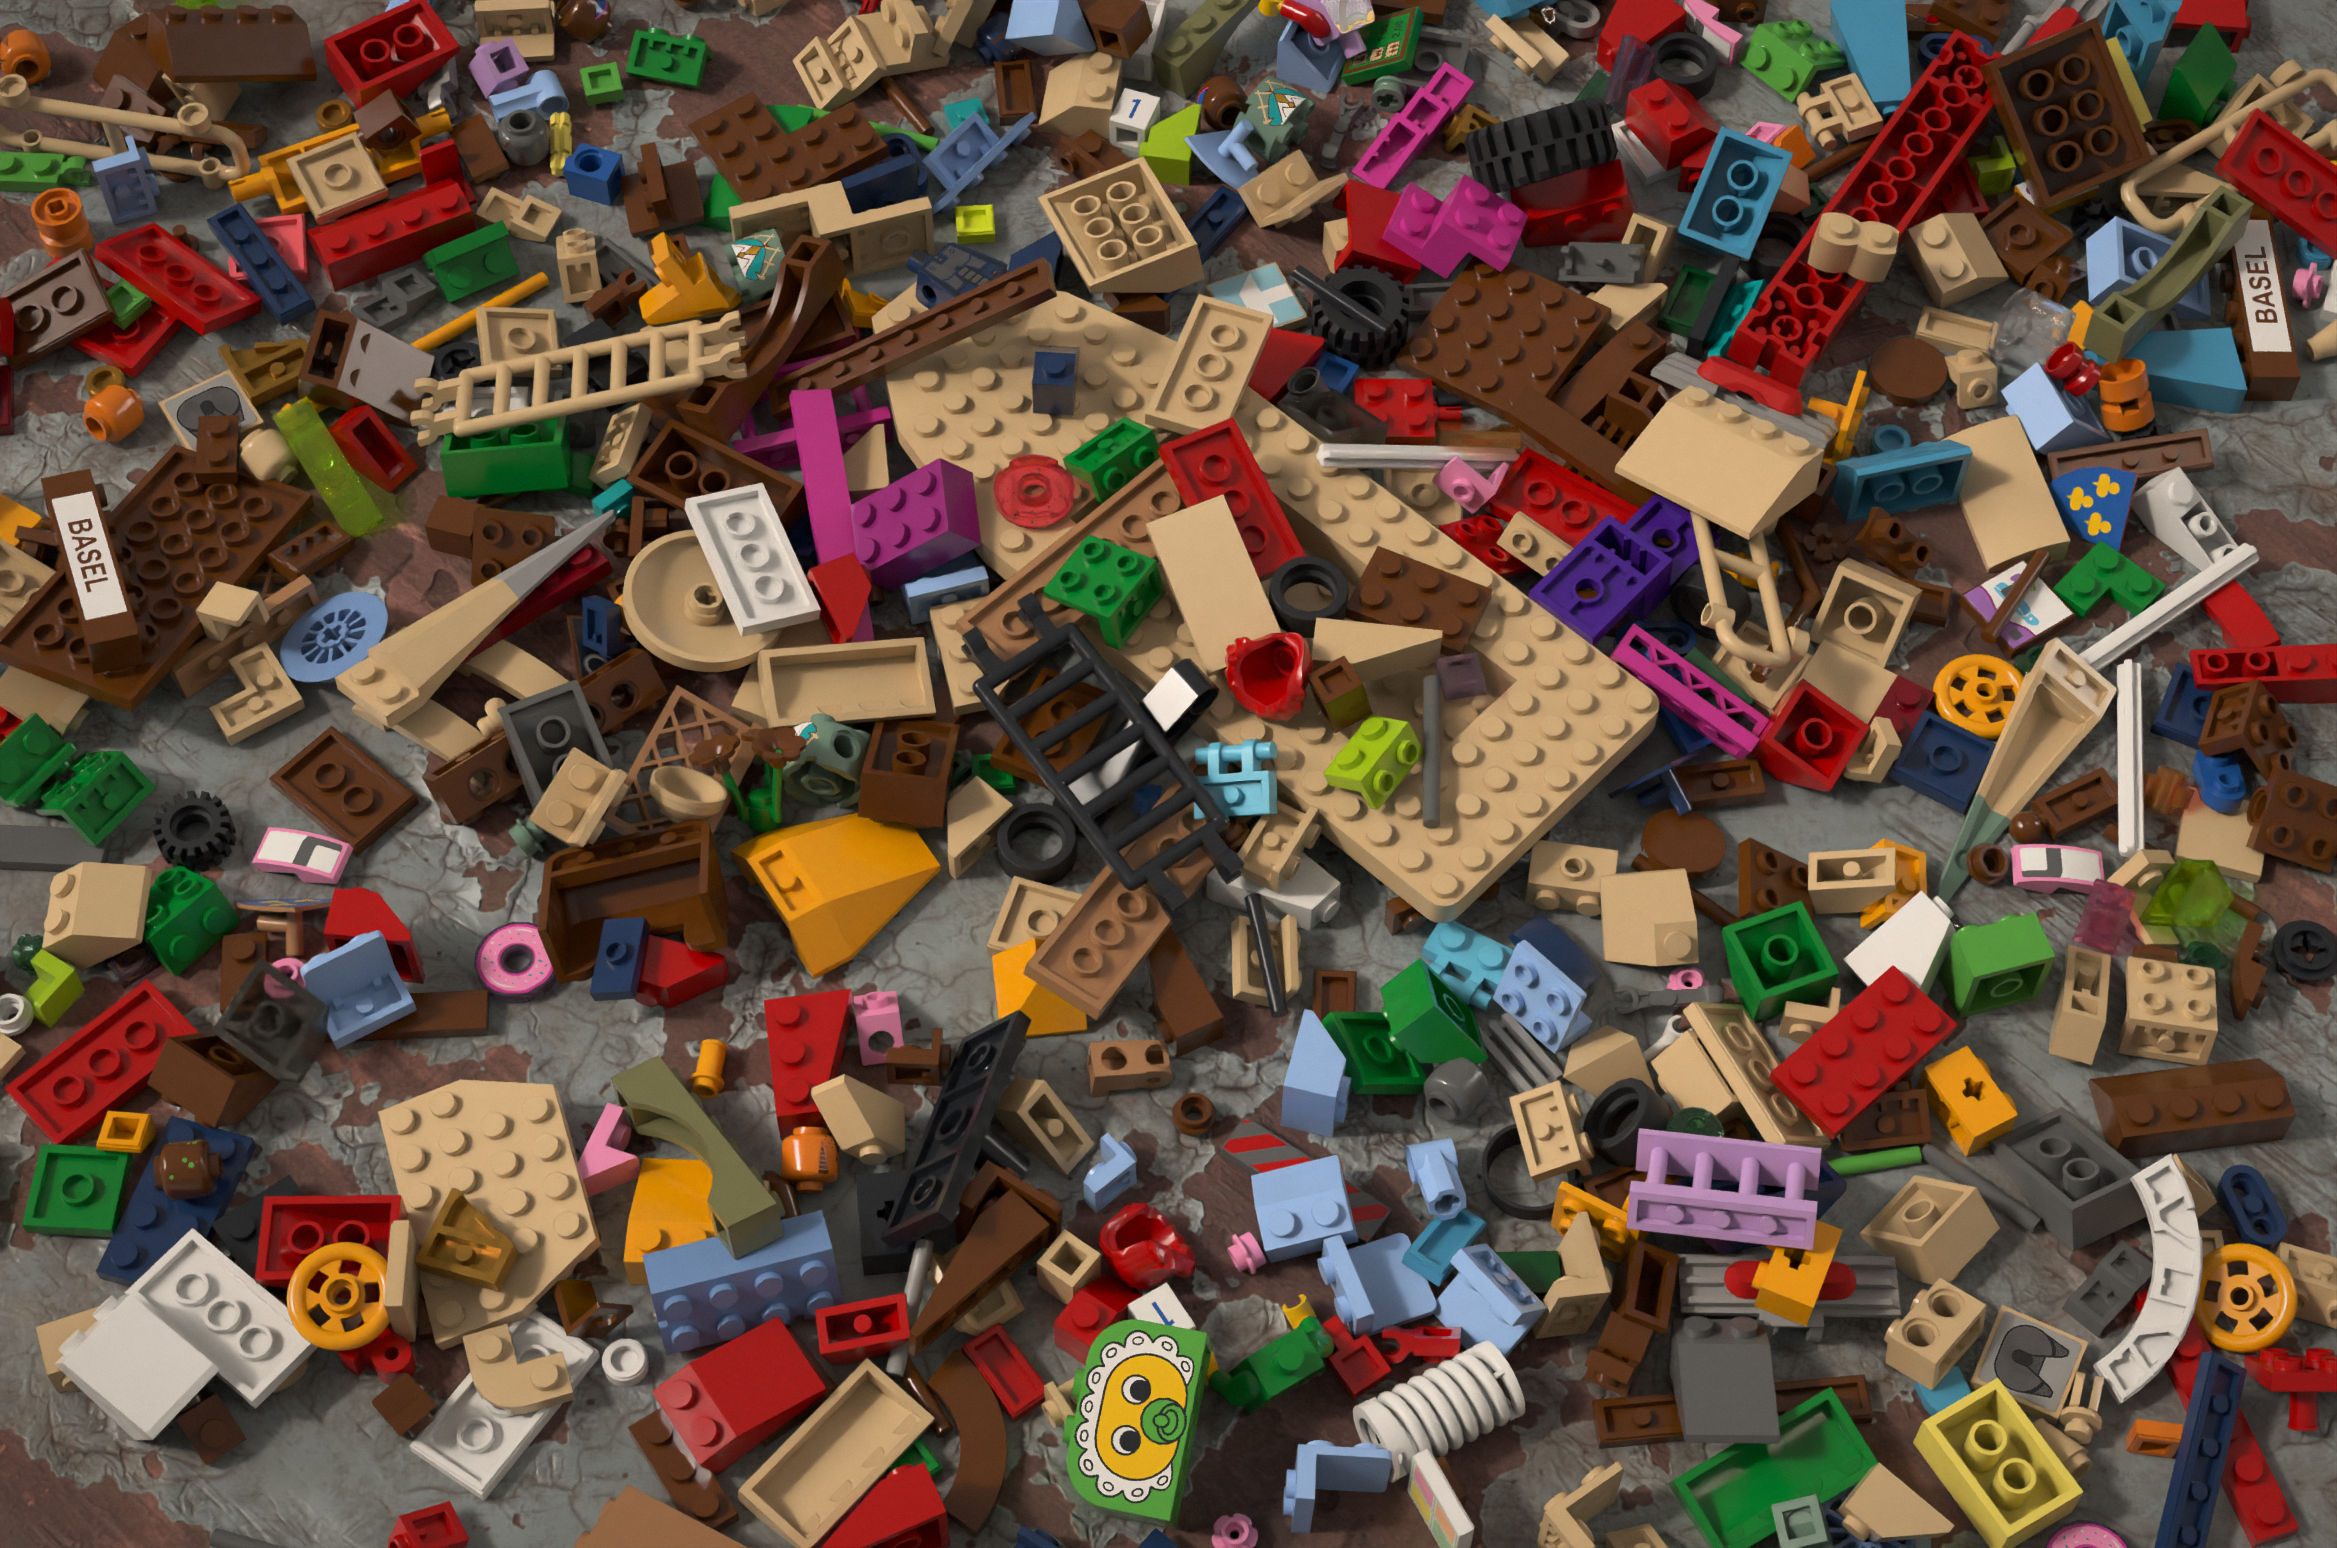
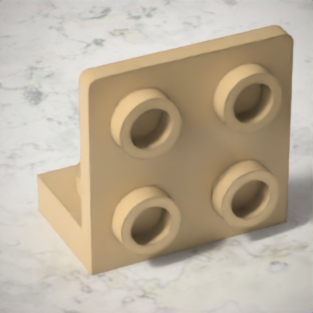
M1298 149L1237 190L1259 228L1274 224L1277 229L1290 221L1294 223L1301 220L1312 212L1311 207L1318 202H1321V204L1340 194L1338 186L1346 182L1348 177L1344 172L1318 181L1303 153Z
M574 747L528 821L571 847L583 848L588 842L594 844L606 825V822L601 820L605 811L610 806L615 808L629 787L623 783L628 773L622 769L611 770Z
M2133 956L2128 957L2126 962L2127 1013L2117 1040L2118 1054L2198 1066L2206 1065L2218 1033L2215 971L2207 967Z
M1578 1212L1556 1250L1559 1252V1265L1562 1277L1553 1282L1543 1300V1304L1547 1309L1532 1326L1535 1339L1587 1333L1609 1294L1612 1292L1611 1273L1607 1267H1603L1599 1253V1232L1595 1226H1591L1587 1212Z
M1619 1461L1607 1469L1603 1465L1594 1468L1582 1479V1486L1571 1494L1562 1491L1545 1505L1543 1520L1539 1525L1540 1531L1536 1543L1537 1548H1595L1593 1534L1585 1522L1614 1503L1624 1472V1467Z

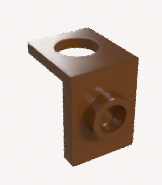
M565 1279L557 1281L552 1286L566 1336L602 1339L634 1312L632 1305L597 1302L590 1281ZM613 1314L612 1317L603 1321L602 1315Z

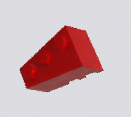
M1621 159L1510 190L1512 204L1529 215L1520 235L1525 248L1569 245V242L1599 243L1622 241L1633 213H1638Z
M851 989L764 1000L780 1139L782 1141L786 1137L793 1135V1129L798 1127L827 1128V1123L811 1096V1088L838 1076L840 1064L843 1061L846 1050L845 1043L849 1027L852 1025L854 1017Z

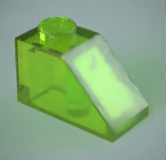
M2177 859L2176 864L2171 868L2139 917V921L2142 925L2216 927L2234 899L2229 886L2213 860Z

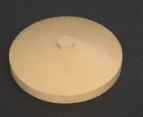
M694 530L674 532L656 539L635 556L627 570L622 594V608L626 622L634 636L647 650L672 665L701 672H722L738 669L757 661L760 650L772 649L784 630L783 627L741 637Z

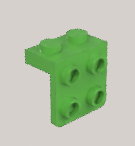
M1794 19L1791 21L1759 24L1738 62L1791 103H1796L1797 96L1806 91L1818 70L1842 68L1847 60L1840 54L1841 49L1839 46L1829 40L1820 39L1812 33L1814 29L1807 22Z

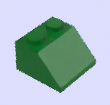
M2207 21L2204 23L2174 66L2157 119H2188L2194 122L2202 131L2206 124L2210 126L2220 113L2222 106L2219 104L2221 101L2228 103L2238 84L2233 81L2238 65L2212 23Z
M1802 901L1723 927L1722 934L1733 987L1754 1023L1783 1013L1786 1001L1809 1004L1829 997L1831 988L1834 987L1838 978L1839 971Z
M1421 958L1380 988L1385 1005L1382 1007V1012L1391 1028L1388 1036L1400 1052H1410L1420 1063H1446L1461 1057L1467 1058L1474 1063H1483L1488 1059L1474 1010Z

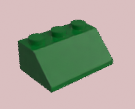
M569 415L467 437H457L454 433L445 434L440 459L448 497L472 500L488 494L500 493L503 496H514L522 491L533 490L551 493L568 487L572 469Z

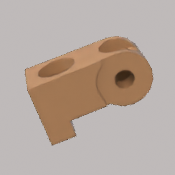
M1163 1041L1090 1042L1086 1064L1091 1097L1109 1096V1091L1136 1089V1087L1143 1089L1161 1088L1171 1083L1173 1079L1168 1045Z

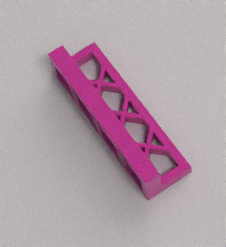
M1634 623L1609 657L1650 688L1657 695L1659 705L1735 759H1743L1753 750L1760 740L1758 736L1769 721L1764 715ZM1633 638L1648 648L1650 660L1629 646ZM1657 655L1664 660L1658 661ZM1674 666L1681 671L1684 685L1661 668ZM1691 679L1698 684L1692 685ZM1707 690L1712 693L1716 698L1718 709L1695 692ZM1725 703L1732 709H1726ZM1741 714L1755 725L1749 732L1728 716Z

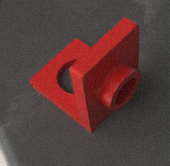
M453 139L418 151L426 186L449 178L458 182L469 205L477 202L462 173L456 143Z

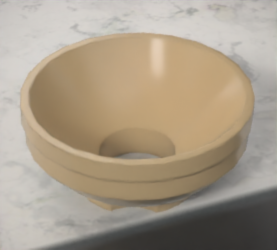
M679 766L658 767L652 772L650 778L649 792L660 807V812L676 823L710 818L721 811L727 798V791L721 783L711 776L693 769Z

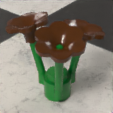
M781 727L776 730L770 728L750 729L746 733L741 734V740L752 742L753 752L759 754L760 759L764 760L765 788L750 792L746 803L731 775V764L728 760L735 754L734 749L740 745L739 737L737 735L729 736L728 733H720L711 740H704L698 743L694 748L695 752L689 756L690 763L694 766L700 765L701 768L713 766L715 772L721 774L737 807L738 820H748L750 829L758 832L771 831L781 826L783 823L781 811L783 768L787 765V762L797 761L800 758L801 751L806 748L805 738L795 735V731L788 727Z

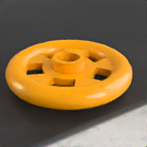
M1971 654L1958 657L1945 665L1936 677L1933 686L1936 709L1942 718L1985 739H1997L2001 735L2014 701H2004L2002 689H2012L2016 699L2024 676L2013 665L1994 656ZM1978 670L1996 674L1995 680L1978 677ZM1960 677L1967 681L1963 691L1951 687L1955 678ZM1977 691H1985L1990 696H1981ZM1963 702L1974 713L1965 717L1955 707ZM1999 710L2004 719L1990 723L1986 715Z
M353 1242L329 1244L308 1255L294 1271L287 1291L288 1314L297 1332L311 1344L333 1351L355 1349L377 1338L391 1321L384 1307L388 1261L374 1249ZM343 1260L362 1264L357 1277L348 1273H340ZM320 1271L329 1278L322 1285L320 1292L315 1293L307 1287L313 1276ZM378 1283L380 1290L379 1302L365 1303L367 1294L364 1286ZM345 1290L350 1291L351 1299L348 1303L343 1305L336 1303L338 1293ZM318 1305L331 1317L321 1327L309 1315ZM361 1313L365 1324L345 1332L342 1320L350 1319Z
M2246 1243L2225 1245L2203 1257L2200 1291L2194 1316L2206 1340L2227 1351L2248 1353L2267 1348L2282 1338L2292 1325L2298 1306L2296 1283L2285 1263L2269 1250ZM2239 1261L2247 1262L2248 1275L2229 1277L2227 1264ZM2271 1275L2279 1293L2266 1298L2258 1280ZM2208 1281L2221 1283L2217 1302L2204 1300ZM2239 1289H2245L2249 1294L2248 1301L2244 1305H2235L2233 1302L2234 1292ZM2265 1308L2273 1316V1319L2266 1327L2258 1331L2250 1323V1319L2255 1318ZM2221 1312H2224L2234 1320H2238L2233 1333L2222 1329L2215 1323Z

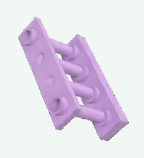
M1639 1128L1636 1171H1645L1648 1174L1646 1182L1631 1181L1627 1229L1813 1250L1818 1201L1803 1200L1804 1189L1818 1191L1822 1148ZM1666 1174L1693 1177L1692 1187L1665 1184ZM1712 1179L1739 1182V1191L1711 1190ZM1758 1184L1786 1187L1785 1198L1757 1195Z

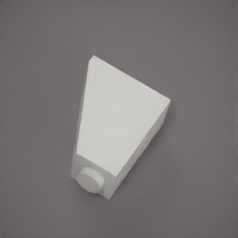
M1302 852L1299 856L1302 858V862L1296 876L1291 882L1285 879L1277 893L1243 876L1227 885L1218 874L1216 868H1214L1207 874L1206 896L1213 902L1247 912L1244 898L1247 895L1259 893L1262 897L1266 918L1280 922L1287 914L1297 916L1298 928L1311 931L1320 921L1325 923L1337 913L1340 907L1341 883Z
M1921 890L1843 960L1866 987L1871 985L1894 965L1928 996L1946 956L1952 937L1957 932L1950 921L1954 913L1938 896L1930 900Z

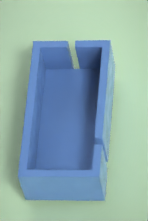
M822 1210L781 1220L784 1237L737 1260L732 1257L717 1236L642 1255L666 1356L735 1339L777 1316L788 1325L796 1323L795 1316L804 1314L805 1320L816 1318V1309L844 1304L833 1248Z

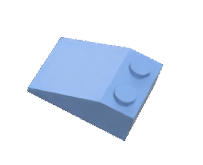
M2115 216L2086 239L2089 302L2100 306L2114 291H2122L2138 282L2157 264L2175 241ZM2208 272L2171 309L2176 311L2177 318L2207 320L2211 317Z

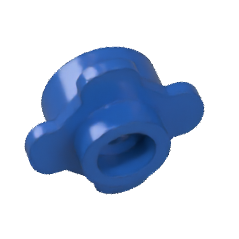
M1149 782L1144 787L1135 791L1133 812H1140V817L1149 812L1161 798L1162 786L1153 785Z

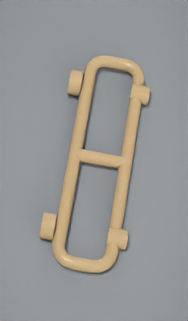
M2291 59L2277 68L2270 76V80L2277 89L2159 156L2150 143L2146 142L2153 161L2131 170L2124 177L2120 186V193L2125 206L2145 229L2152 232L2169 234L2180 228L2184 230L2199 206L2211 194L2193 204L2190 202L2184 205L2169 218L2159 219L2149 211L2138 197L2136 187L2219 138H2222L2229 146L2237 134L2235 129L2242 126L2248 114L2255 108L2265 113L2317 83L2327 85L2337 96V73L2319 68L2304 73V70L2297 61ZM2337 118L2326 124L2319 132L2303 140V142L2315 151L2326 144L2333 151L2337 150ZM2230 183L2224 185V187L2238 195L2243 193Z
M10 74L0 79L1 107L101 122L110 147L43 137L42 133L37 129H29L23 133H18L6 129L0 123V142L12 147L23 148L24 153L65 154L66 156H81L86 159L100 160L129 151L119 125L220 141L230 148L236 165H221L220 160L215 157L195 161L147 153L152 169L199 176L202 178L204 186L208 189L221 188L226 181H233L248 176L251 172V161L243 140L230 129L212 124L207 107L201 103L194 102L182 106L177 113L178 119L30 96V90L24 77Z
M1690 511L1709 602L1701 614V624L1714 629L1725 649L1742 660L1769 669L1784 668L1790 661L1799 663L1808 651L1810 635L1808 632L1792 626L1785 629L1764 536H1769L1773 532L1778 519L1748 540L1753 561L1751 562L1715 549L1709 520ZM1719 568L1758 582L1773 652L1750 645L1735 635L1732 629L1735 621V611L1727 606Z

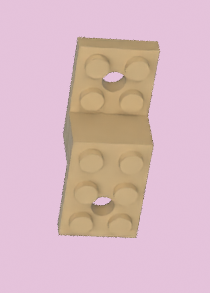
M836 181L728 208L733 242L772 227H776L775 231L785 255L800 234L831 240L848 272L845 277L847 279L907 265V261L915 249H920L931 256L935 255L932 206L928 196L853 214L841 181ZM899 234V236L895 238H890L893 235Z

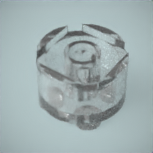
M2021 288L2001 308V310L2007 312L2001 324L1996 321L1993 322L1987 339L1986 351L1996 361L2021 374L2037 362L2046 365L2050 355L2058 347L2066 342H2070L2067 339L2076 319V313L2036 291Z

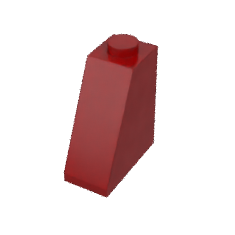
M1617 0L1600 34L1596 62L1605 71L1611 72L1623 82L1646 65L1648 51L1655 40L1665 34L1684 32L1687 11L1673 0Z
M1272 328L1247 386L1276 406L1289 392L1287 384L1290 377L1302 368L1315 366L1324 352L1325 338Z

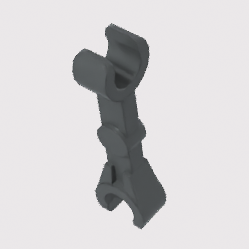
M1343 93L1340 96L1339 118L1334 124L1329 142L1323 146L1321 167L1331 170L1336 169L1341 146L1344 139L1348 136V129L1363 113L1364 99L1362 97L1359 98L1358 104L1352 106L1347 104L1348 94Z
M1622 985L1615 988L1614 993H1631L1633 1003L1627 1008L1617 1007L1615 1011L1623 1015H1630L1650 1006L1665 1005L1671 1007L1678 1004H1691L1692 1002L1724 1003V990L1719 985L1699 986L1697 987L1698 989L1646 991Z

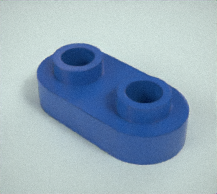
M2199 749L2192 764V771L2200 799L2206 806L2216 811L2234 812L2238 810L2244 799L2246 787L2237 758L2233 753H2220L2205 757Z

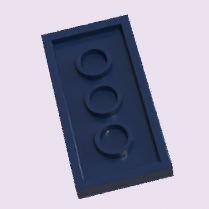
M171 1115L96 1269L99 1278L131 1287L192 1228L211 1243L216 1233L211 1223L224 1216L256 1148L254 1139L219 1128H207L197 1122ZM194 1139L206 1140L211 1146L212 1152H220L223 1160L224 1176L223 1179L216 1180L214 1191L206 1197L177 1201L171 1200L165 1191H158L154 1179V1156L160 1155L162 1148L171 1142Z

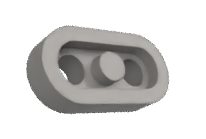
M1559 0L1543 8H1538L1537 4L1531 6V13L1536 19L1572 37L1588 38L1598 30L1599 10L1596 6L1585 0Z

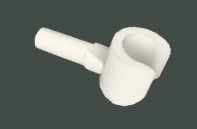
M1675 1015L1671 1017L1662 1037L1642 1053L1646 1064L1683 1034L1675 1031L1681 1022L1682 1016Z

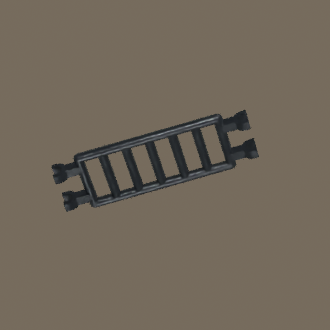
M1030 592L1017 601V605L1021 609L1016 612V616L1027 628L1031 629L1039 641L1001 663L989 648L987 641L977 627L962 635V640L965 644L961 646V650L983 673V676L973 683L972 689L1122 885L1128 891H1135L1146 884L1172 922L1186 913L1184 905L1188 903V899L1177 886L1173 885L1164 871L1199 848H1202L1227 885L1241 876L1239 869L1244 866V862L1232 849H1229L1219 836L1230 827V820L1075 623L1069 622L1057 629L1044 613L1039 601ZM1069 642L1082 658V661L1007 708L993 689ZM1094 674L1107 690V693L1032 740L1018 721ZM1119 706L1133 724L1057 772L1043 753ZM1144 737L1158 757L1082 805L1068 786ZM1169 770L1184 789L1108 838L1094 818ZM1195 802L1209 822L1133 871L1119 851Z

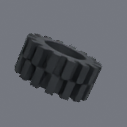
M195 790L187 791L188 798L182 800L179 793L173 796L174 805L169 804L167 801L161 805L164 814L156 812L154 817L156 824H152L154 838L164 860L168 864L172 863L173 868L184 865L186 869L195 873V866L199 865L202 872L208 871L207 863L213 861L217 867L223 863L220 854L229 857L231 854L230 845L235 846L236 843L234 835L236 833L235 826L226 805H223L221 799L216 795L211 799L209 792L202 791L200 798H197ZM198 822L210 825L208 833L200 839L194 841H182L179 839L180 832L188 825Z

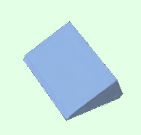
M1013 0L1005 40L1042 56L1092 52L1096 49L1077 0Z
M1289 20L1278 41L1276 77L1280 80L1327 93L1331 90L1342 69L1346 56L1338 40L1321 47L1316 44L1311 34L1302 26Z

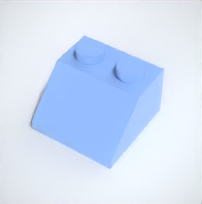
M2039 362L2035 363L2001 391L2008 402L2006 406L2009 416L2018 415L2032 451L2037 455L2042 453L2047 456V453L2108 444L2112 441L2085 395L2077 397L2071 395L2064 388V382L2061 379L2056 380L2046 371L2045 365Z
M1304 1009L1284 1081L1281 1126L1332 1138L1336 1122L1342 1124L1345 1122L1350 1101L1348 1095L1352 1078L1345 1076L1346 1058L1312 1010Z
M1338 1154L1251 1176L1255 1210L1265 1253L1271 1263L1322 1251L1323 1240L1341 1234L1345 1245L1359 1242Z

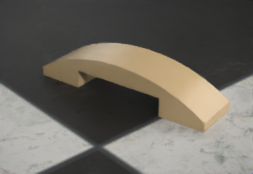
M505 640L499 641L455 669L466 677L474 673L520 700L569 682L539 659Z
M431 699L423 707L391 727L446 761H449L485 738L480 731ZM355 704L352 711L355 715L384 732L388 730L385 725L359 705ZM508 755L506 757V763L509 761ZM482 771L474 774L470 781L481 789L485 784V776Z

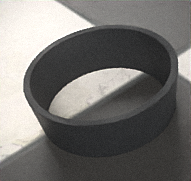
M1517 1125L1507 1126L1490 1139L1483 1153L1482 1170L1488 1196L1501 1211L1512 1217L1523 1220H1538L1549 1217L1553 1214L1555 1202L1537 1207L1516 1204L1503 1197L1494 1188L1489 1179V1170L1494 1159L1505 1149L1521 1144ZM1578 1168L1567 1172L1568 1183L1575 1187L1580 1176Z

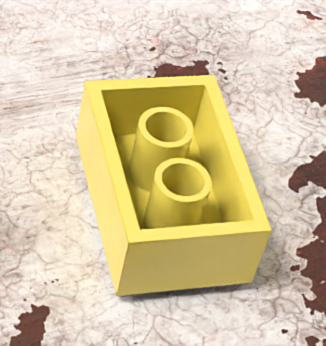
M1999 1378L1994 1379L1923 1421L1913 1442L1990 1548H2014L2072 1513L2083 1494V1490Z

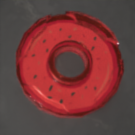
M1032 454L1015 458L1009 462L1008 467L998 472L993 486V496L997 510L1007 521L1019 527L1037 529L1052 526L1065 518L1073 507L1075 484L1072 473L1067 468L1065 470L1062 466L1058 465L1057 460L1049 456ZM1030 486H1039L1045 490L1037 496H1030L1024 492Z

